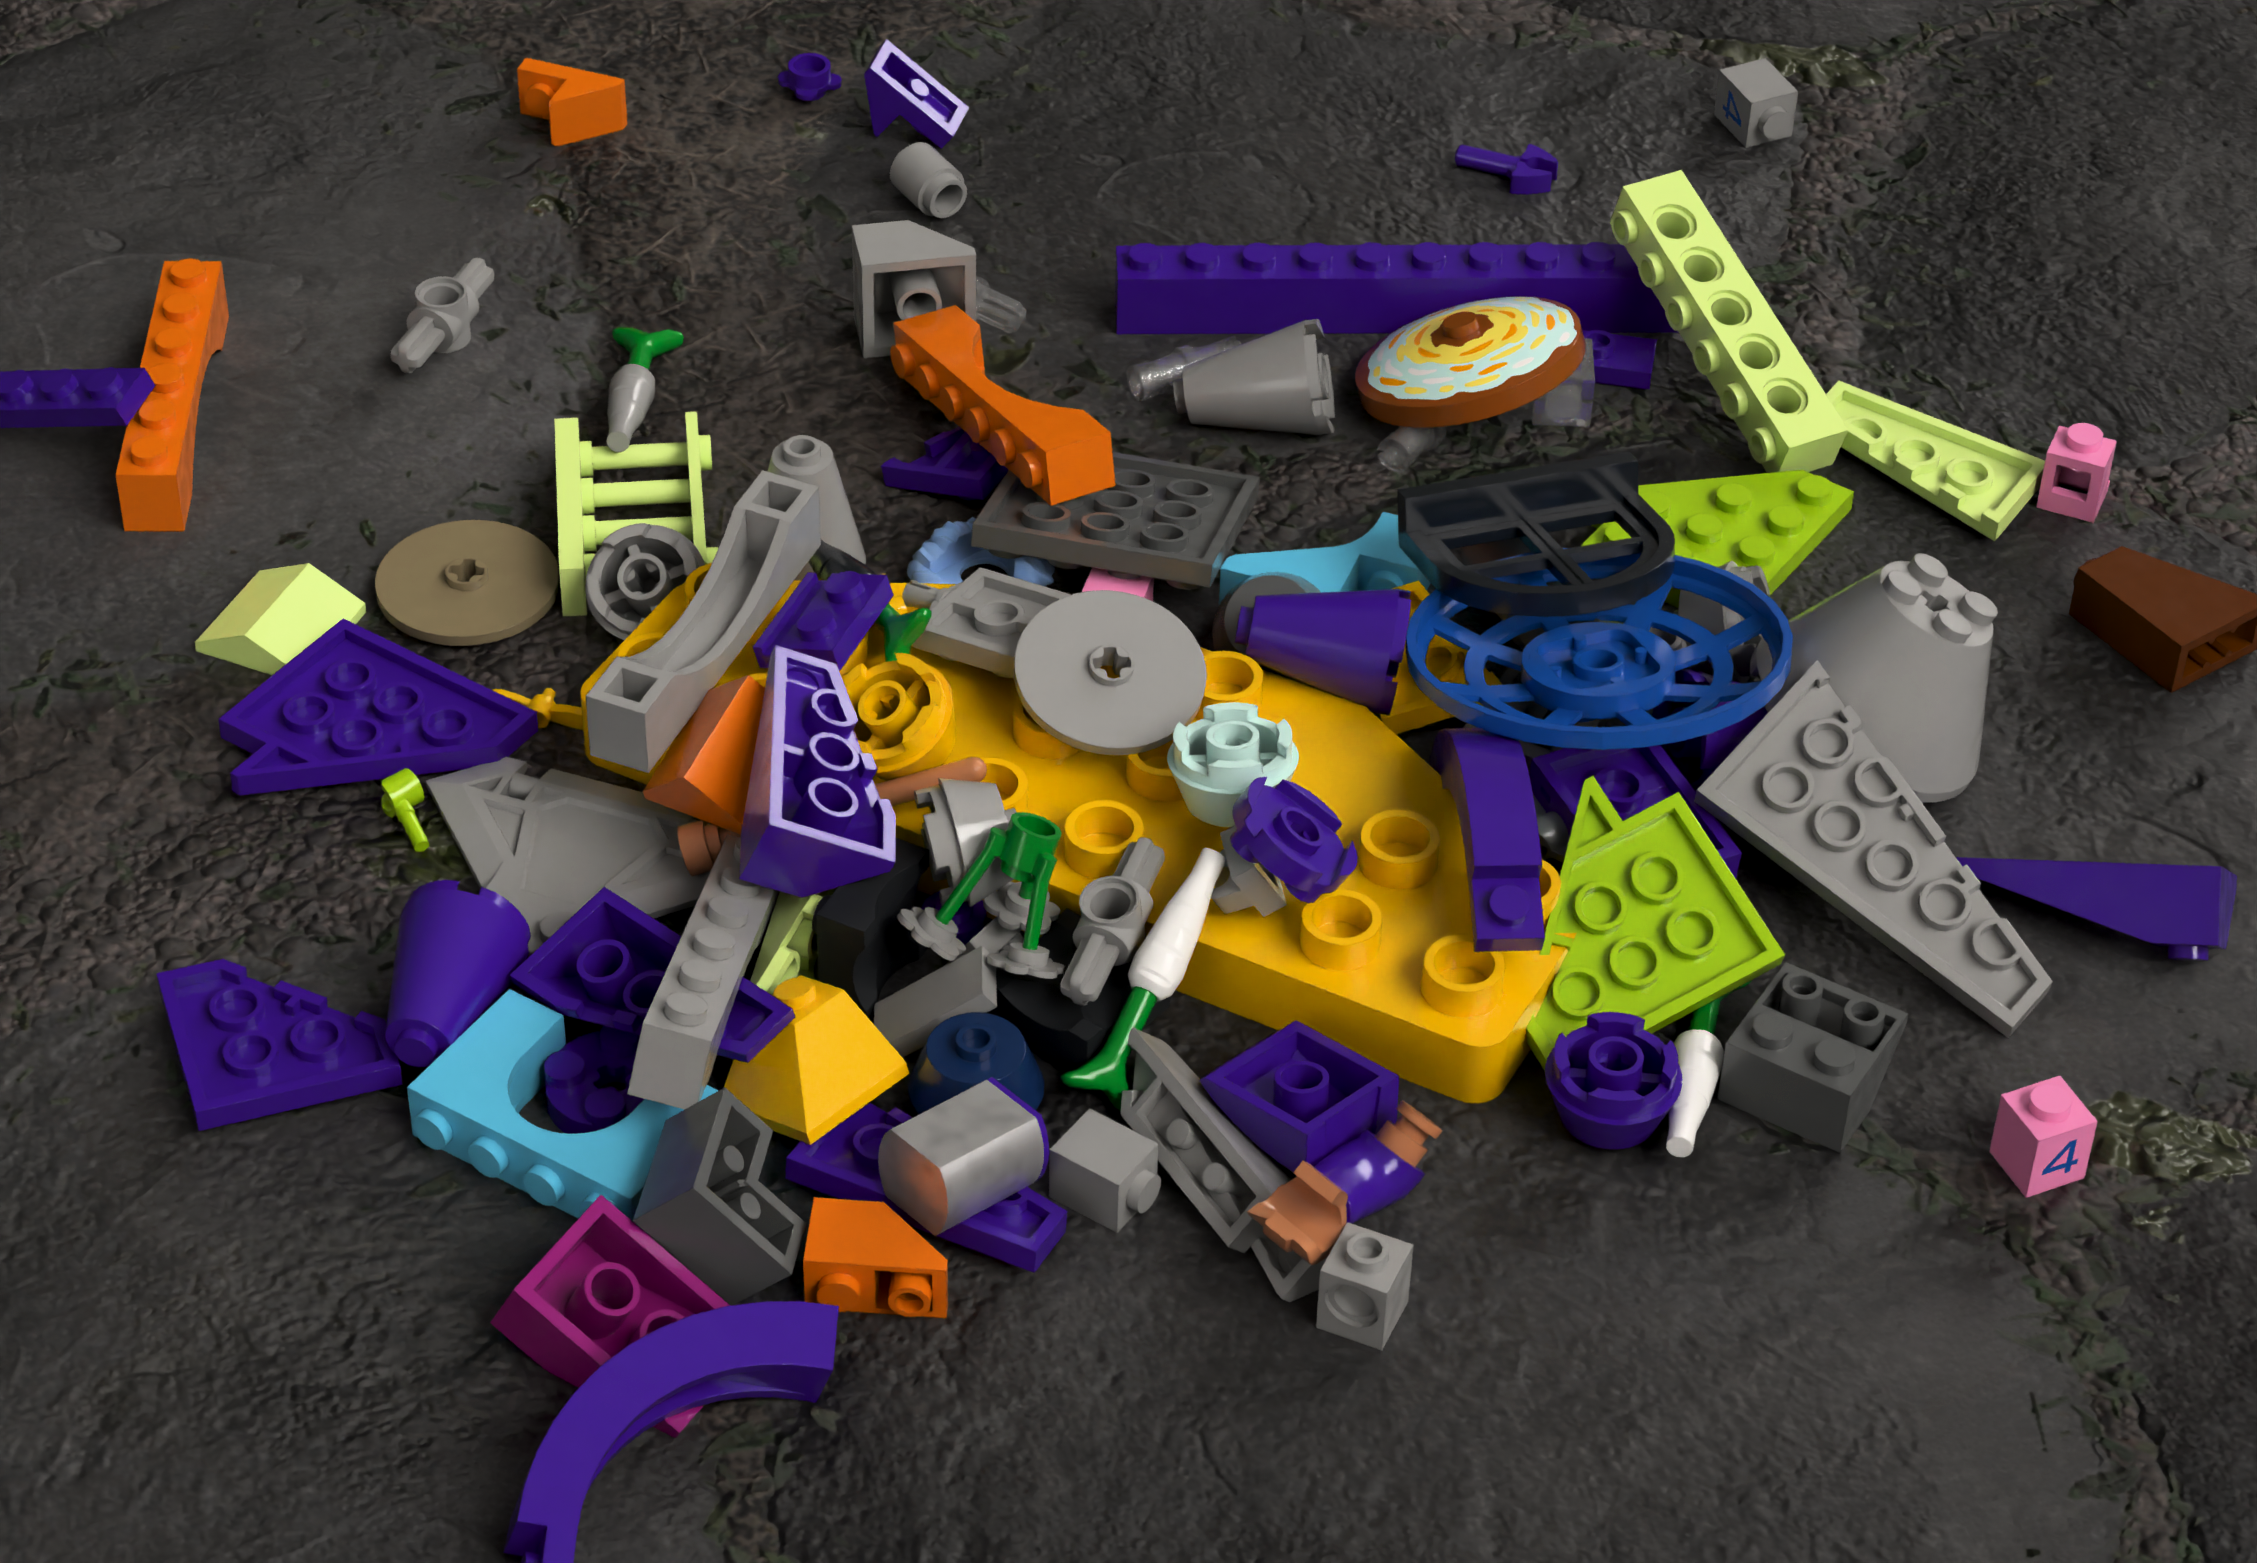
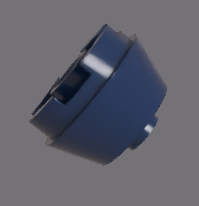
M979 1012L964 1013L946 1019L931 1032L910 1073L908 1093L915 1110L921 1114L993 1077L1037 1111L1044 1095V1079L1028 1044L1014 1024L993 1014Z

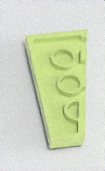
M1839 380L1826 394L1849 429L1841 446L1843 449L1994 542L2040 488L2045 460Z

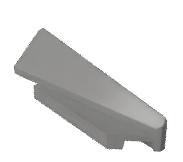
M1133 1027L1129 1032L1127 1043L1136 1052L1133 1090L1122 1091L1120 1115L1133 1131L1158 1143L1159 1163L1229 1248L1245 1253L1251 1246L1281 1299L1292 1302L1319 1290L1320 1270L1327 1257L1318 1264L1310 1265L1294 1251L1286 1253L1264 1235L1263 1226L1247 1213L1257 1203L1263 1202L1270 1197L1279 1186L1291 1181L1290 1175L1274 1158L1258 1147L1230 1120L1200 1083V1078L1166 1042Z

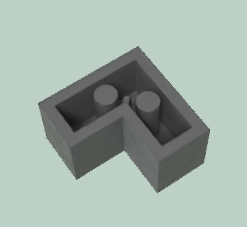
M723 1088L665 1121L633 1221L729 1305H734L792 1275L807 1223L758 1181L773 1130L728 1089Z

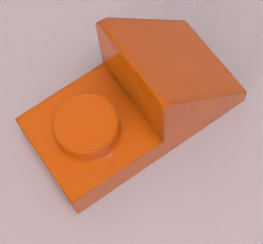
M525 58L517 68L520 114L550 120L551 144L553 146H562L621 131L626 127L625 79L531 58Z

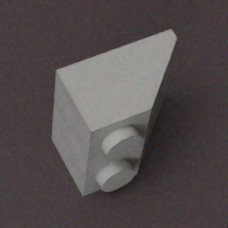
M909 220L852 225L854 321L864 358L891 356V346L896 345L893 323L953 305L958 306L976 321V252L973 247Z

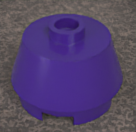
M1619 1012L1591 1014L1587 1018L1586 1026L1571 1031L1567 1036L1562 1032L1547 1058L1545 1077L1561 1121L1568 1132L1583 1143L1602 1149H1624L1638 1145L1652 1135L1680 1095L1683 1080L1678 1064L1676 1047L1671 1040L1665 1045L1658 1037L1645 1031V1020L1641 1017Z

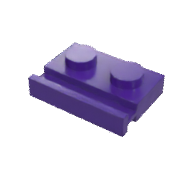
M854 571L832 573L827 580H818L816 573L808 572L754 644L753 650L759 667H769L771 652L775 645L835 663L840 671L894 596L887 575L859 574Z

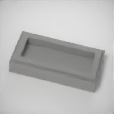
M983 946L972 950L874 1004V1025L902 1058L924 1047L934 1028L946 1019L964 1013H987L997 1007L996 966L987 963V956L990 953Z

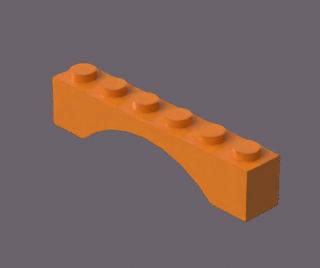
M193 258L179 261H164L140 368L146 369L156 386L126 426L115 475L124 531L185 532L192 498L195 432L202 383L212 354L216 351H222L229 319L222 261H200Z
M949 306L893 323L896 345L891 346L890 355L892 365L899 378H904L925 400L932 402L944 413L949 421L955 422L970 436L973 442L979 443L995 457L1000 465L1007 467L1022 481L1026 488H1031L1050 506L1116 486L1111 432L1084 410L1058 407L1029 400L1006 391L985 376L980 325L958 306Z

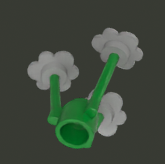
M1026 812L1012 814L1007 830L991 828L984 849L940 910L926 907L922 910L915 906L911 910L901 909L897 915L898 920L911 931V936L918 943L925 947H931L934 952L949 961L956 960L958 955L961 956L966 951V946L956 938L958 927L952 918L994 859L1000 857L1002 860L1000 864L1001 871L1021 882H1009L998 889V891L984 898L983 906L987 912L998 916L1000 926L1008 930L1021 928L1025 931L1023 943H1011L1009 951L1002 950L999 953L988 954L987 963L1004 968L1005 971L1014 974H1028L1046 979L1057 978V974H1064L1065 966L1052 962L1053 960L1049 958L1050 951L1039 946L1038 942L1039 936L1050 930L1051 922L1056 921L1060 914L1058 905L1049 902L1050 893L1048 892L1049 880L1057 862L1054 854L1062 835L1060 828L1046 818Z

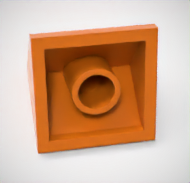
M746 675L708 690L701 704L685 724L642 791L645 799L741 835L765 688L751 676Z

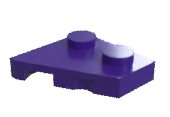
M959 426L924 441L926 455L910 463L902 462L893 457L885 461L881 466L885 486L958 496L963 500H984L1009 471L1007 467L1000 465L995 457L979 443L973 442L970 436Z

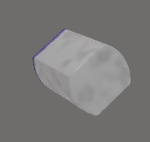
M991 1077L887 1131L879 1147L878 1163L880 1178L886 1197L936 1236L1040 1180L1048 1165L1049 1141L1042 1115Z

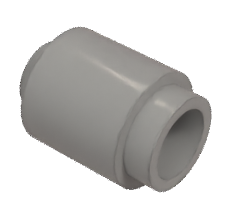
M924 142L911 144L897 154L891 165L890 180L893 186L925 215L947 218L955 214L963 206L967 197V188L962 174L931 145Z

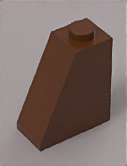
M2124 546L2098 558L2090 559L2078 567L2073 581L2074 590L2069 615L2170 693L2257 650L2256 593Z

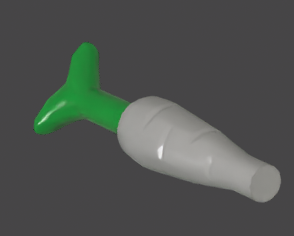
M618 327L612 330L614 340L630 352L627 365L617 370L609 384L607 411L609 432L606 442L612 451L623 452L629 447L633 433L644 420L655 396V378L649 371L651 361L668 351L681 347L684 341L681 332L667 329L648 333L628 327Z

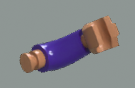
M1402 1100L1396 1108L1402 1115L1395 1124L1387 1120L1377 1135L1364 1129L1358 1138L1343 1144L1314 1167L1303 1160L1294 1171V1174L1297 1176L1296 1178L1279 1186L1270 1197L1263 1202L1257 1203L1247 1213L1263 1226L1264 1235L1286 1253L1294 1251L1310 1265L1318 1264L1330 1254L1347 1222L1354 1224L1369 1215L1404 1199L1420 1183L1426 1174L1417 1167V1164L1428 1151L1422 1144L1429 1135L1437 1139L1443 1130Z

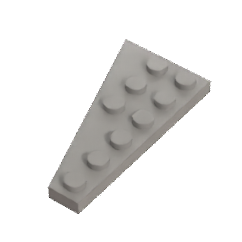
M1816 660L1697 789L1694 802L2009 1038L2049 992L2053 981L2007 918H2000L1979 890L1980 881L1967 864L1962 866L1944 842L1946 838L1944 832L1890 758L1881 756L1862 730L1863 721L1851 705L1845 706L1829 685L1830 676L1819 661Z

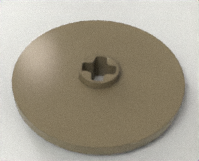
M452 521L415 532L397 543L384 556L375 577L376 598L385 618L407 635L440 645H481L519 634L544 617L551 609L558 595L559 569L554 554L549 547L526 530L496 521Z

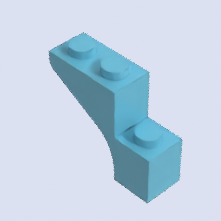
M1382 512L1372 529L1357 540L1344 545L1229 556L1220 568L1219 605L1227 593L1237 584L1249 577L1267 572H1284L1299 576L1313 584L1320 592L1392 589L1418 580L1427 590L1430 582L1399 547L1398 515Z

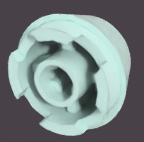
M1239 702L1208 705L1203 707V719L1193 722L1188 726H1184L1179 722L1174 729L1173 743L1167 753L1169 768L1190 813L1205 823L1220 827H1232L1235 825L1232 815L1233 805L1255 779L1267 777L1264 785L1275 788L1282 779L1291 781L1299 761V752L1292 741V729L1287 720L1283 718V720L1276 724L1273 721L1258 717L1257 705Z

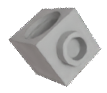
M1347 1222L1320 1270L1316 1328L1382 1351L1408 1303L1413 1244Z

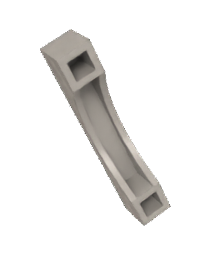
M764 470L761 471L734 506L724 537L711 567L696 595L679 620L659 641L646 651L630 657H616L586 695L591 756L646 773L651 771L697 710L708 690L716 685L820 547L819 486Z
M727 834L646 1014L641 1028L627 1093L629 1095L684 1110L696 1104L702 1098L739 986L755 949L762 946L780 892L739 879L741 837Z

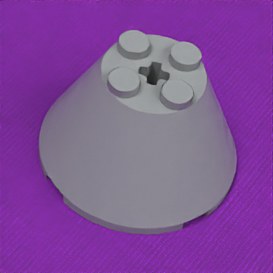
M1918 553L1915 554L1911 562H1891L1789 619L1788 622L1793 635L1791 671L1782 689L1764 707L1769 712L1818 660L1830 676L1829 685L1845 706L1851 705L1863 721L1862 730L1881 756L1890 758L1920 801L1925 803L1940 802L1956 797L1967 788L1977 772L1993 640L1992 622L1997 616L1998 611L1989 598L1980 593L1967 590L1960 583L1947 576L1948 571L1939 560L1930 555ZM1763 637L1754 649L1750 661L1751 676L1757 677L1759 674L1761 681L1772 670L1771 653Z

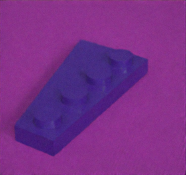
M868 1103L813 1144L809 1145L800 1141L786 1157L785 1179L837 1199L885 1202L911 1227L932 1234L886 1197L881 1182L878 1155L882 1138L890 1129L913 1118L897 1107L887 1113L874 1104ZM1026 1187L936 1236L1035 1273L1065 1234L1067 1210Z

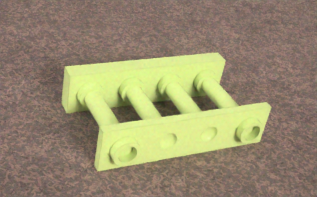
M685 412L687 442L629 445L623 452L612 451L608 446L592 447V441H580L578 418L554 419L559 574L563 616L587 615L586 576L590 563L596 553L585 554V552L597 551L596 545H602L606 537L623 527L646 523L673 529L689 540H693V544L700 552L705 564L713 562L718 547H706L701 471L712 470L710 435H698L697 412ZM687 465L689 479L594 484L593 478H582L594 476L593 470ZM671 503L691 504V516L595 521V515H583L594 514L595 507Z

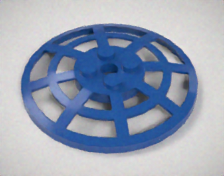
M1524 553L1504 559L1533 555V553ZM1642 553L1579 563L1578 565L1591 579H1602L1628 568L1637 561ZM1675 555L1674 571L1668 581L1657 591L1636 601L1635 605L1627 604L1610 610L1572 616L1535 617L1515 615L1478 635L1449 620L1469 606L1455 601L1435 589L1420 603L1410 618L1406 635L1408 668L1417 686L1438 707L1461 721L1490 733L1524 742L1562 748L1598 750L1643 748L1681 742L1716 732L1742 721L1764 707L1782 689L1791 671L1793 635L1787 617L1775 601L1758 587L1729 571L1702 561ZM1548 569L1491 578L1502 582L1531 586H1547V582L1558 581ZM1672 587L1716 601L1738 613L1745 620L1714 635L1697 623L1663 611L1661 608ZM1595 618H1597V619H1599V620H1601V621H1619V622H1624V624L1610 623V622H1584V623L1569 624V622H1574V621H1594ZM1542 627L1545 631L1532 639L1526 645L1523 652L1503 645L1514 637ZM1651 627L1678 636L1692 645L1673 651L1665 640L1649 632ZM1435 634L1467 650L1464 662L1466 684L1441 682L1427 669L1425 659L1429 643ZM1761 634L1767 642L1771 653V672L1759 682L1732 684L1734 665L1729 650ZM1489 660L1520 671L1522 684L1487 685L1484 678L1486 662ZM1706 660L1711 664L1714 674L1711 685L1675 684V671ZM1534 701L1553 712L1543 720L1520 712L1504 702ZM1664 701L1695 702L1680 712L1658 720L1646 712ZM1731 701L1722 706L1714 708L1719 702ZM1618 718L1627 725L1616 727L1573 726L1577 722Z

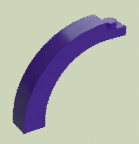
M1481 728L1442 729L1435 737L1429 765L1441 775L1443 789L1450 790L1459 816L1468 876L1474 952L1542 950L1545 940L1539 881L1542 857L1532 785L1522 746L1519 740L1490 733Z
M763 1301L730 1305L693 1314L656 1329L625 1347L601 1365L574 1392L553 1420L536 1452L511 1516L504 1553L522 1556L521 1563H573L582 1505L589 1488L604 1467L627 1444L644 1431L671 1416L709 1403L746 1397H776L816 1403L833 1371L839 1306L803 1301Z

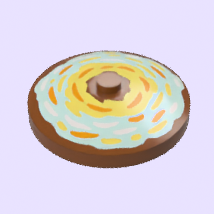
M1528 296L1482 299L1430 313L1391 332L1371 347L1360 360L1356 368L1355 382L1363 408L1372 417L1382 422L1414 428L1459 425L1506 413L1550 392L1563 383L1578 368L1585 355L1586 344L1579 317L1571 308L1560 302Z

